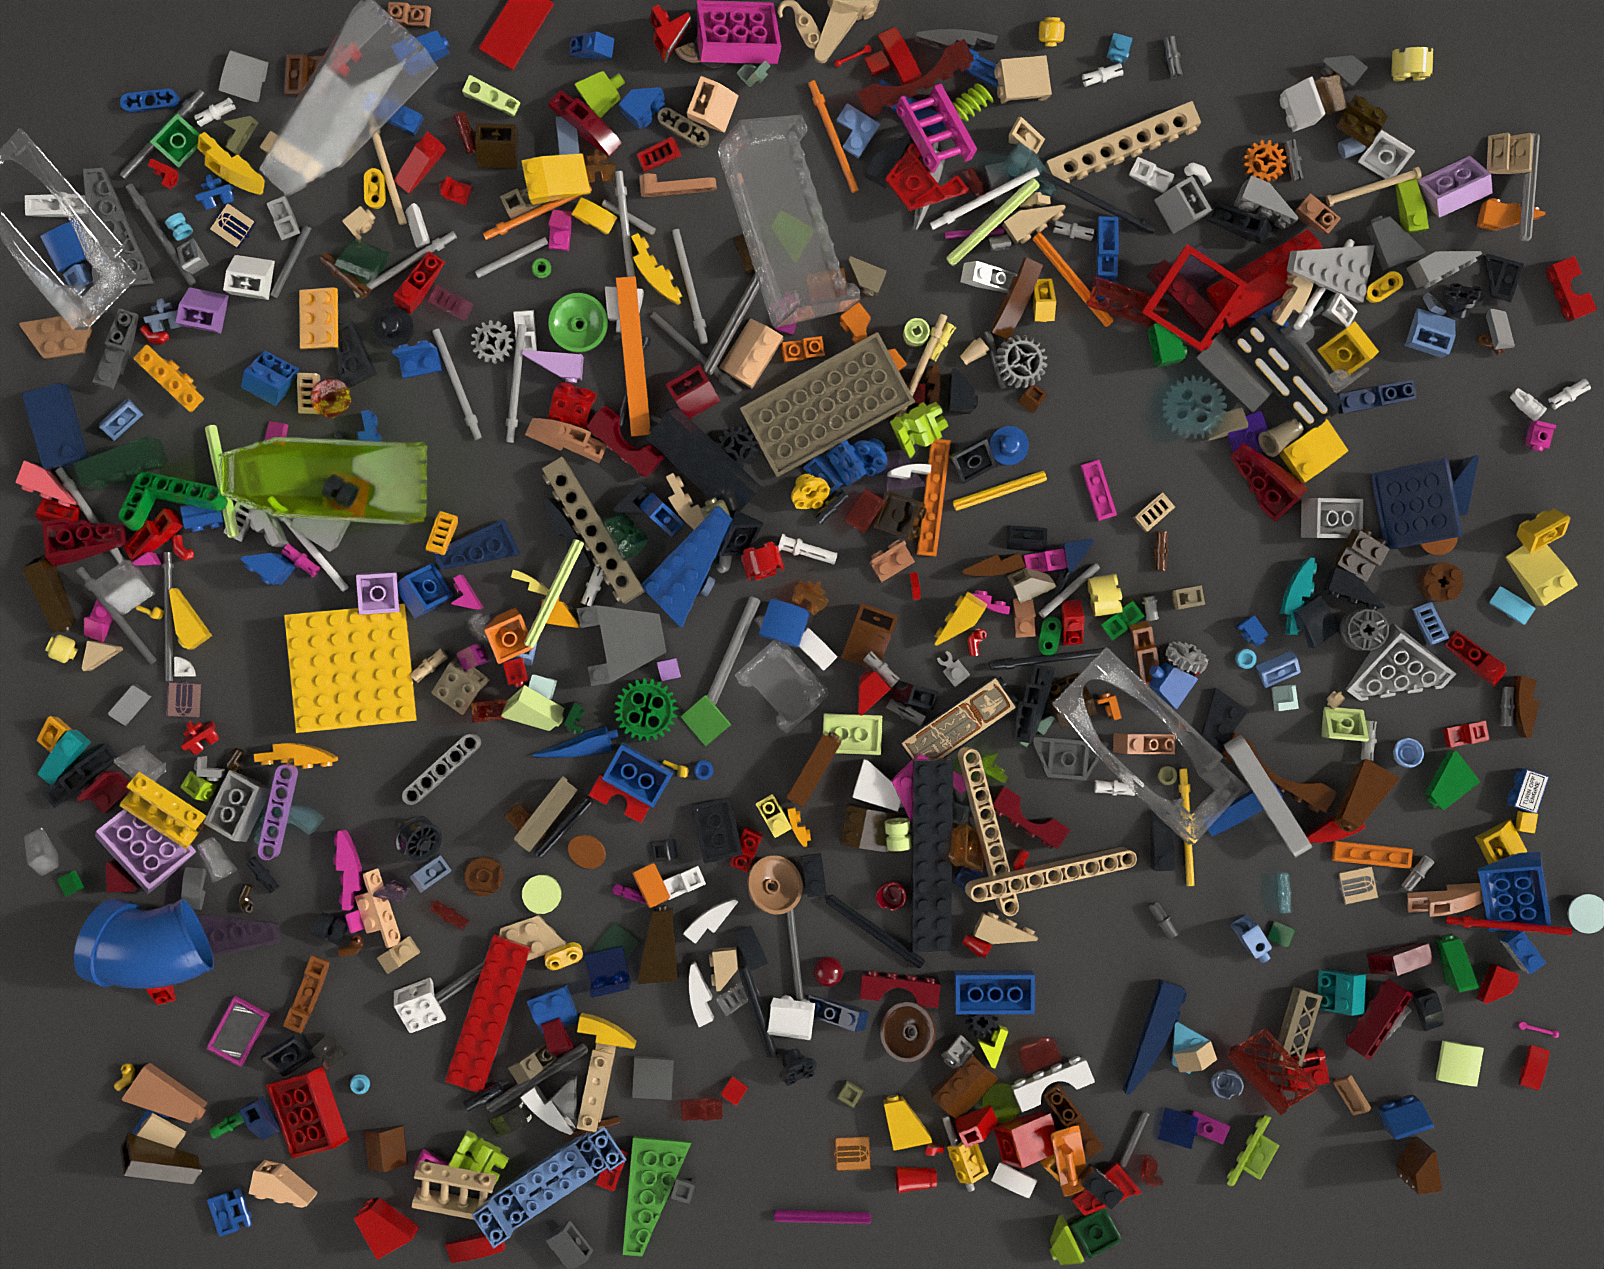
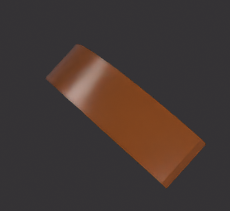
M311 955L304 972L305 976L293 1006L288 1012L284 1027L300 1034L303 1032L324 984L330 965L329 961Z

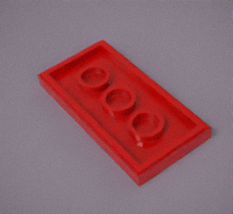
M508 0L479 49L513 71L551 11L554 3L550 0Z

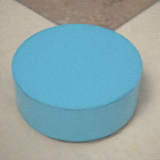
M1243 649L1236 654L1235 660L1239 667L1249 669L1255 665L1256 655L1252 650Z

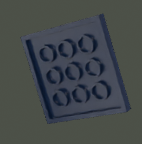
M1448 458L1371 474L1382 537L1387 542L1385 546L1390 550L1463 536Z

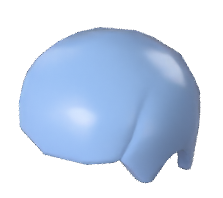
M1405 738L1395 744L1393 756L1399 765L1411 768L1421 763L1424 751L1418 741Z

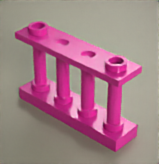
M942 84L934 86L929 98L911 104L907 102L905 96L900 98L896 106L897 114L903 120L923 157L925 166L929 168L931 173L936 171L941 160L959 154L965 162L973 158L977 148ZM931 105L938 112L936 115L917 120L913 111ZM938 122L944 123L946 131L929 137L925 135L922 129ZM948 138L954 141L956 147L939 153H935L931 146L933 143Z

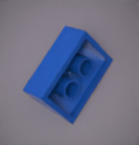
M623 743L602 779L654 808L675 771Z

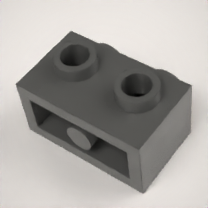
M570 1220L554 1229L546 1240L550 1249L555 1252L567 1269H575L587 1262L593 1252V1249Z

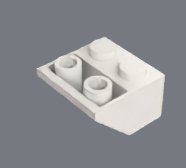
M235 255L226 270L223 290L232 295L269 300L275 261Z

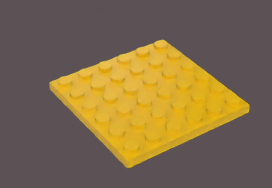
M399 604V612L359 614V608L284 615L296 733L416 720L413 680L410 675L412 670L405 604Z

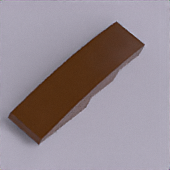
M1023 258L1017 277H1013L1007 296L1002 298L990 333L1006 340L1010 338L1031 297L1043 267L1042 264L1029 258Z

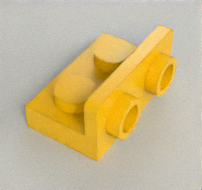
M963 1142L947 1147L949 1157L953 1162L956 1176L960 1183L973 1184L989 1174L978 1143L965 1148Z

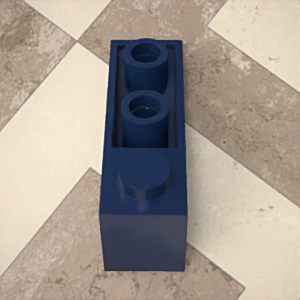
M808 995L807 1000L810 1003H815L814 1018L854 1032L865 1030L869 1015L868 1010Z

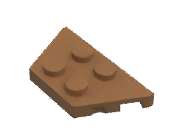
M88 311L19 324L41 356L47 360L85 353L88 345L87 340L92 332L91 325L97 313L95 311Z

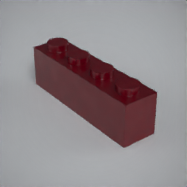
M1387 979V981L1380 985L1377 996L1369 1002L1366 1013L1359 1017L1358 1025L1354 1031H1350L1347 1035L1345 1044L1363 1057L1371 1060L1408 1005L1413 994L1392 980Z

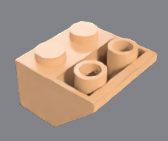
M701 76L687 111L688 119L725 133L739 96L722 84Z

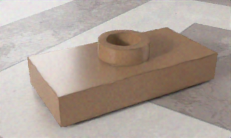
M1352 1075L1336 1078L1333 1081L1352 1115L1370 1111L1371 1107Z

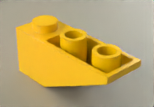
M969 592L964 597L961 595L955 603L957 609L954 613L950 611L945 619V622H947L944 628L940 627L934 637L937 638L935 645L937 646L975 626L986 609L987 603Z

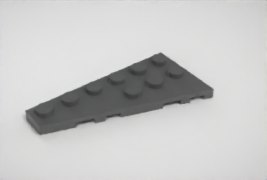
M104 168L83 169L94 288L155 285Z

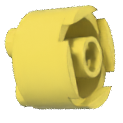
M1428 47L1405 48L1404 52L1399 53V49L1392 51L1391 76H1393V81H1404L1405 78L1413 77L1414 81H1421L1432 74L1433 48L1428 50Z
M1116 574L1088 578V592L1090 593V604L1094 616L1122 612L1121 602L1118 601L1122 600L1121 589L1116 587L1118 585Z

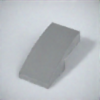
M286 196L266 203L281 240L300 233Z

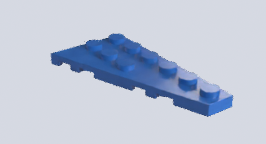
M717 506L641 584L646 593L680 627L684 626L693 602L705 581L713 559L716 557L720 544L724 540L733 520L720 506Z

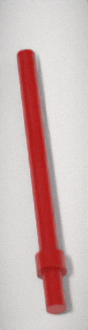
M1447 916L1446 924L1463 925L1464 928L1474 926L1572 936V928L1473 919L1472 916H1463V918Z

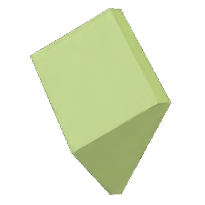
M1324 707L1321 737L1368 741L1369 736L1364 710Z

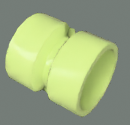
M920 318L908 321L903 331V338L906 344L915 348L924 345L929 337V325Z
M892 818L886 820L885 831L889 835L886 838L887 849L890 851L911 849L912 836L908 834L911 831L910 819Z

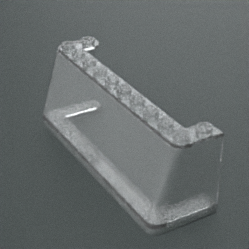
M802 115L740 120L720 143L718 148L720 161L765 305L774 327L786 326L843 312L861 299L859 288L854 283H848L845 286V280L839 268V261L833 249V242L828 233L827 223L824 221L822 207L818 202L816 189L812 183L810 170L807 167L804 151L800 145V141L807 132V125Z

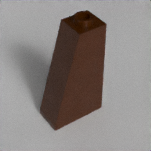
M824 731L787 795L789 800L804 808L842 742L838 734L833 731H829V733Z
M1367 759L1356 764L1334 824L1338 825L1341 830L1350 833L1360 828L1396 785L1400 777Z

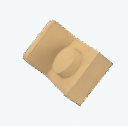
M1041 192L1032 193L1020 204V208L1035 209L1051 204L1050 196L1042 195Z

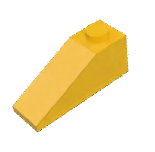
M171 588L169 594L175 631L179 637L178 642L187 650L195 649L212 637V634L178 588Z

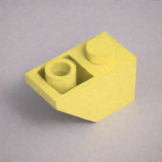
M773 794L756 803L775 838L792 829L789 819Z

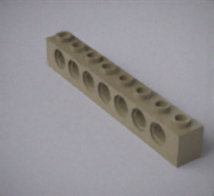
M560 457L542 468L545 473L542 477L547 485L551 484L554 491L552 493L558 502L562 501L565 506L562 510L567 518L571 517L575 524L572 526L578 535L582 534L585 539L583 543L588 552L592 551L595 557L592 559L598 569L600 567L603 569L605 574L602 576L608 585L612 584L615 589L612 593L617 601H622L626 604L644 593L643 587L566 460ZM560 477H566V484L564 486H558L557 484ZM575 493L577 496L576 501L568 503V495ZM580 510H586L587 513L583 520L577 518ZM594 526L597 532L594 536L590 537L587 534V530ZM601 543L607 545L604 553H598L597 547ZM610 560H616L617 562L614 570H609L607 567ZM621 576L627 578V583L623 587H619L617 584V580Z

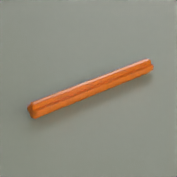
M1042 233L1036 234L1033 237V241L1105 327L1112 324L1113 318Z

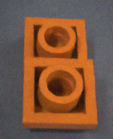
M822 336L781 343L784 363L825 356Z

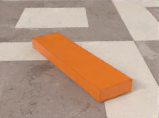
M1333 841L1331 860L1411 869L1413 849Z

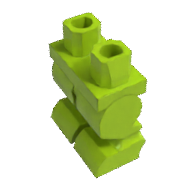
M922 402L918 405L919 407L913 408L909 414L904 413L903 416L895 417L890 421L902 450L909 458L915 454L914 444L926 447L933 443L935 439L942 438L941 431L948 427L947 421L942 415L935 419L936 416L942 413V409L937 402L928 406Z
M467 1130L448 1166L497 1175V1182L500 1174L491 1169L493 1165L504 1169L509 1158L500 1153L501 1148L495 1147L493 1144L484 1141L483 1138H478L475 1133Z

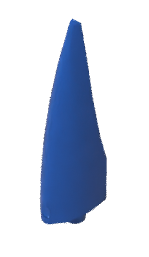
M607 726L593 729L562 744L535 752L533 757L567 758L613 751L611 739L619 737L617 729L608 731Z

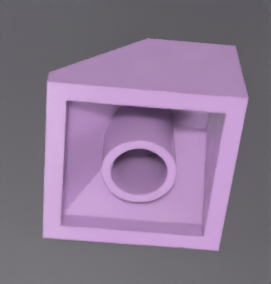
M397 572L357 573L359 614L399 612Z

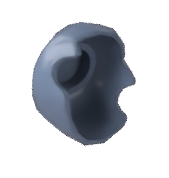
M1230 1069L1220 1070L1211 1078L1212 1091L1221 1098L1230 1099L1234 1095L1239 1096L1244 1087L1239 1075Z

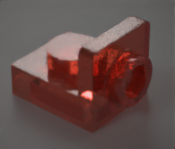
M1144 1154L1141 1172L1142 1180L1151 1187L1164 1185V1180L1161 1176L1154 1175L1157 1173L1158 1163L1152 1155Z

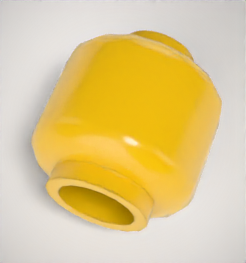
M1045 17V20L1039 24L1038 39L1041 42H1045V46L1056 47L1057 43L1064 40V22L1060 21V18Z

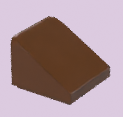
M1034 384L1028 387L1018 402L1031 413H1034L1048 394Z

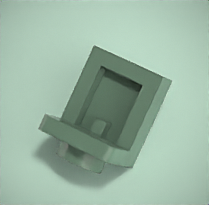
M764 61L756 68L752 63H745L737 72V75L751 87L756 81L761 83L768 75L766 71L770 65Z

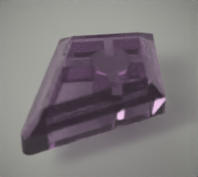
M392 880L375 891L373 897L402 903L411 888L396 880Z

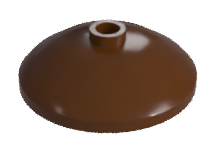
M911 1002L899 1003L889 1009L882 1020L880 1028L881 1041L887 1053L894 1059L901 1062L918 1061L929 1053L934 1044V1021L924 1007ZM913 1029L915 1030L914 1036L911 1033Z

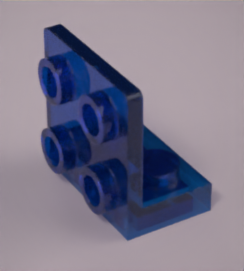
M622 946L589 953L584 956L591 983L589 990L591 998L630 989L631 980Z

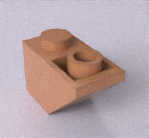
M1311 193L1294 211L1298 219L1305 225L1325 234H1329L1341 219Z

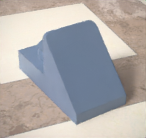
M440 855L411 875L410 879L418 890L423 892L452 870Z

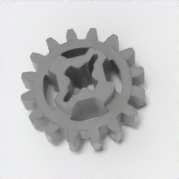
M489 320V325L483 322L482 329L475 328L478 333L472 334V337L476 340L471 342V345L476 346L473 352L479 353V359L485 357L486 363H489L490 359H492V362L496 364L497 359H500L502 362L504 361V355L510 357L508 350H514L510 343H514L515 340L509 338L513 333L507 331L508 327L506 325L501 327L499 321L494 325L493 321ZM491 330H498L502 333L495 334ZM483 334H484V335H485V336H484V339H483L482 342H480V341H481V337H482ZM490 336L496 340V341H495V347H496V348H494V347L490 344V343H491V340H490L491 338H490ZM505 342V346L503 350H501L502 344ZM484 351H493L495 355L486 354Z
M1173 641L1172 644H1169L1165 654L1168 656V660L1173 662V665L1178 666V669L1186 670L1187 672L1192 671L1194 674L1205 671L1209 659L1205 658L1206 654H1202L1199 649L1197 650L1195 645H1188L1186 642L1183 644L1180 641L1177 643Z

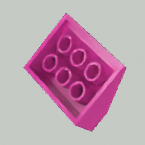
M696 1L700 62L763 63L766 61L768 64H778L781 42L774 3Z

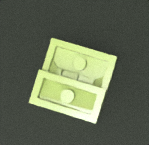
M1442 1041L1436 1080L1477 1086L1484 1048L1458 1042Z

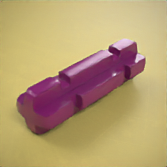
M620 884L614 885L613 894L623 895L622 897L636 902L640 901V903L647 905L641 891L629 887L624 888Z

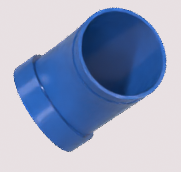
M117 898L106 900L85 921L77 938L74 951V966L78 976L85 981L102 987L112 985L133 989L166 987L188 981L214 969V959L205 931L196 913L185 899H180L176 903L152 910H142L136 904Z

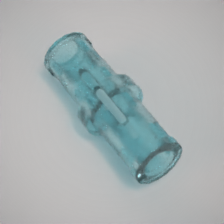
M1277 873L1278 891H1276V894L1279 896V913H1292L1291 895L1293 893L1290 890V873Z

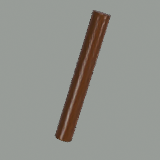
M619 1116L598 1122V1127L605 1126L607 1128L620 1124L621 1121ZM575 1129L571 1135L567 1133H562L565 1141L578 1137L588 1131Z

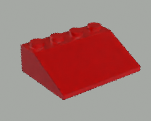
M323 1066L309 1069L266 1085L292 1159L334 1149L349 1140Z

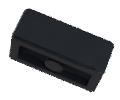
M1008 525V550L1046 551L1047 528Z

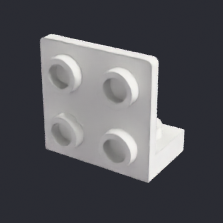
M431 978L394 991V1007L409 1033L446 1020L445 1014L434 997V986Z

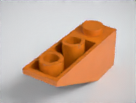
M1491 198L1481 204L1476 227L1498 231L1519 225L1522 207L1518 203L1505 204L1501 203L1499 199ZM1534 207L1533 220L1541 218L1546 212L1539 211V208Z

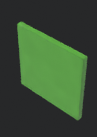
M706 695L681 716L683 721L705 746L731 725Z

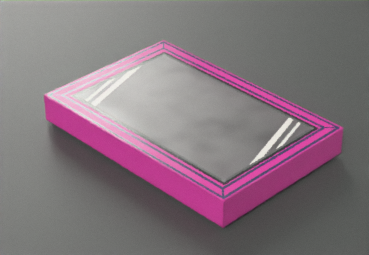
M235 996L206 1049L239 1067L243 1066L270 1014Z

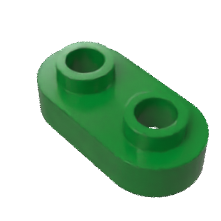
M1047 617L1041 624L1038 650L1044 655H1052L1058 649L1062 625L1056 617ZM1050 623L1055 624L1054 630L1049 629L1048 626ZM1046 642L1052 644L1050 649L1045 648Z

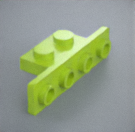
M1265 1115L1264 1118L1260 1117L1257 1121L1255 1134L1249 1136L1246 1141L1248 1146L1245 1152L1241 1151L1236 1161L1239 1163L1235 1169L1232 1168L1227 1176V1179H1229L1227 1184L1229 1186L1235 1185L1242 1170H1245L1259 1180L1264 1175L1280 1146L1262 1135L1271 1120L1270 1116Z

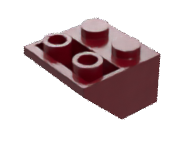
M700 365L666 384L678 407L689 419L720 402Z

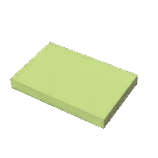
M824 713L823 733L824 731L828 733L833 731L842 740L836 753L881 755L882 716Z

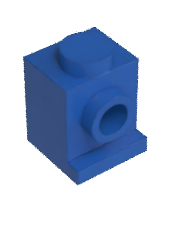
M1255 615L1249 616L1235 626L1236 630L1243 631L1241 635L1247 643L1254 644L1255 647L1265 641L1264 637L1268 635Z

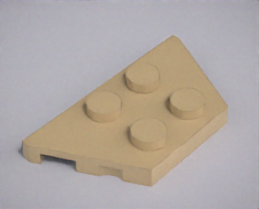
M539 915L500 929L501 937L532 947L527 961L545 955L547 952L567 944Z

